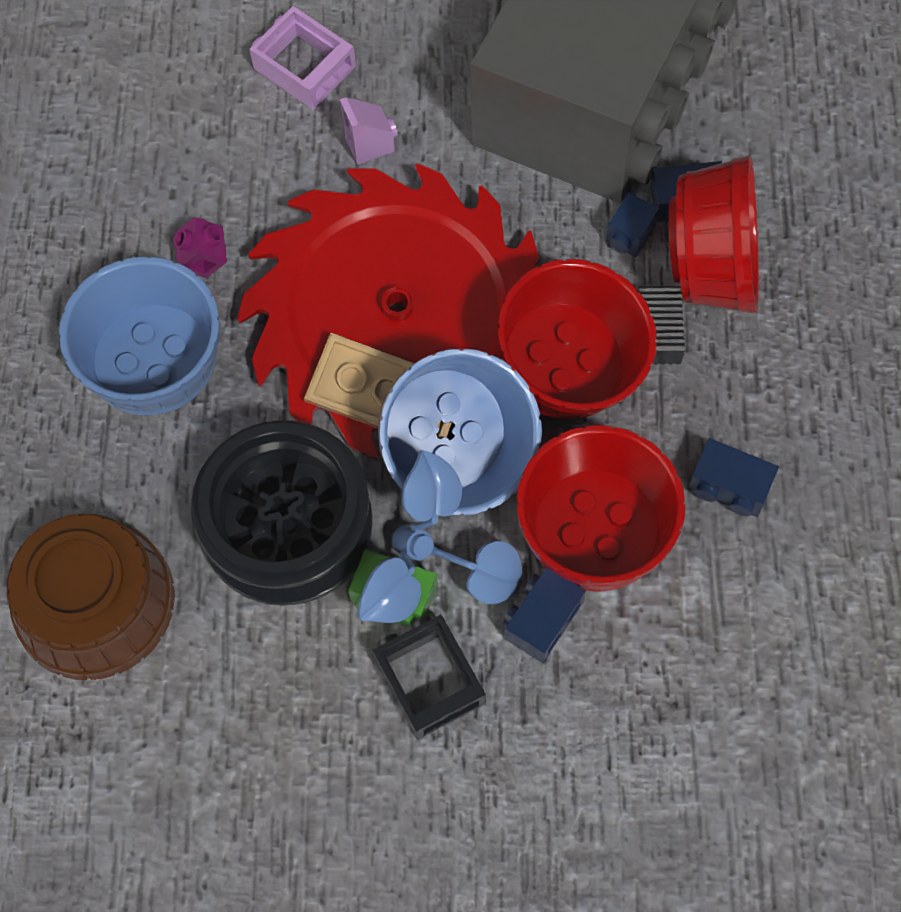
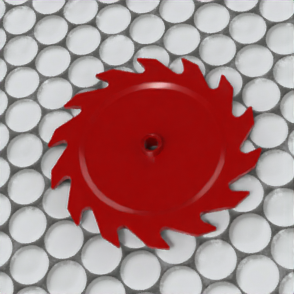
M418 163L415 164L414 168L422 186L416 190L410 189L376 168H349L347 175L362 187L361 193L348 194L311 190L289 200L288 207L307 212L312 217L307 222L265 234L248 254L250 260L274 258L278 263L243 294L237 317L239 324L259 313H264L269 317L252 356L258 386H263L275 368L281 367L285 369L288 382L289 413L295 421L312 424L314 413L323 408L305 402L304 397L330 333L412 363H417L429 355L450 349H460V351L463 349L478 350L488 353L487 355L489 356L493 355L499 358L497 326L502 303H504L507 293L516 281L519 282V278L535 268L539 258L532 231L526 233L517 248H508L504 242L500 204L483 185L479 186L478 205L473 209H468L462 204L442 173ZM394 303H401L406 308L403 311L395 312L390 310L389 306ZM326 410L350 449L375 460L379 458L371 437L372 433L378 430V428Z

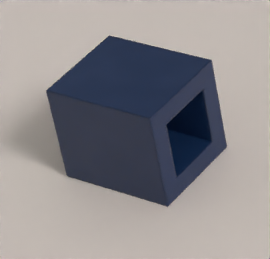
M628 193L608 224L606 242L621 253H629L637 257L656 227L660 208Z

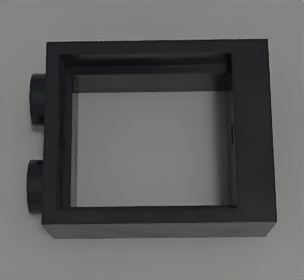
M442 614L434 618L429 615L417 620L412 624L411 630L400 636L394 633L384 637L377 643L378 647L372 650L375 662L417 740L486 704V694ZM439 637L466 688L416 714L389 663Z

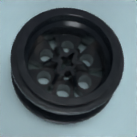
M290 420L269 421L252 425L235 433L222 442L207 458L196 478L192 492L191 516L194 531L213 570L235 592L256 602L278 606L297 605L329 594L354 573L359 566L365 549H368L370 543L373 514L366 478L360 463L352 451L339 438L309 423ZM284 468H296L292 483H290L289 479H284ZM268 487L279 488V491L271 496L263 492ZM242 488H245L253 495V502L236 495ZM305 488L316 489L314 495L302 493L301 491ZM336 489L339 491L342 498L322 504L326 496ZM284 507L289 513L282 516L278 509ZM246 517H256L251 526L245 527L241 525V522ZM322 518L333 520V523L328 528L320 529L315 527L317 521ZM295 527L298 528V530H296L294 533L286 535L287 531H290ZM241 538L249 540L238 549L231 543ZM315 539L318 540V541H320V542H324V543L321 544V545H319V544L315 541ZM264 547L275 549L270 557L259 558L256 556L258 551ZM309 548L312 550L308 554L294 558L296 551L299 549ZM282 555H287V560L282 561Z

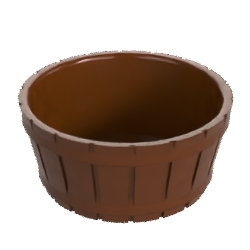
M82 513L64 516L46 523L26 539L15 555L9 569L7 599L12 624L17 637L27 653L35 661H38L39 665L57 675L62 674L63 677L74 680H87V678L97 680L115 676V673L118 672L120 674L141 662L143 657L146 658L161 641L160 637L164 636L172 617L171 610L174 609L175 590L172 585L174 582L167 562L163 560L165 558L145 536L109 517Z

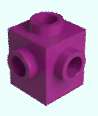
M194 217L174 233L177 263L187 267L196 275L207 278L227 263L223 226Z

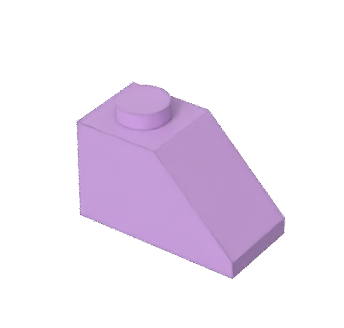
M348 97L340 99L345 138L357 165L395 152L394 137L398 136L397 128L392 117L386 118L380 105Z

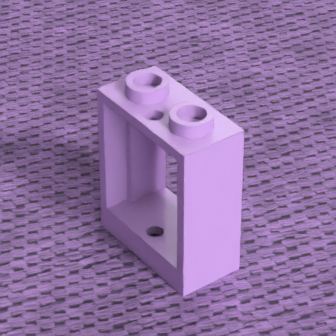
M294 6L284 15H280L275 20L273 26L263 36L256 38L249 49L254 70L312 110L356 67L354 46ZM297 36L327 55L304 80L274 61Z

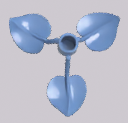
M420 450L417 460L406 478L402 491V505L405 512L414 520L420 521V523L412 522L411 525H402L394 532L392 545L395 551L400 553L399 558L391 557L383 560L369 576L360 597L357 617L363 621L400 622L408 618L416 610L421 597V585L416 578L411 576L415 572V566L411 558L423 560L430 554H434L472 569L473 571L466 582L467 591L476 600L487 604H497L508 600L516 594L522 585L523 571L521 560L512 545L500 540L490 541L478 550L476 563L435 548L431 535L422 530L437 524L438 515L450 516L454 514L459 507L462 497L461 481L457 473L447 461L434 453Z

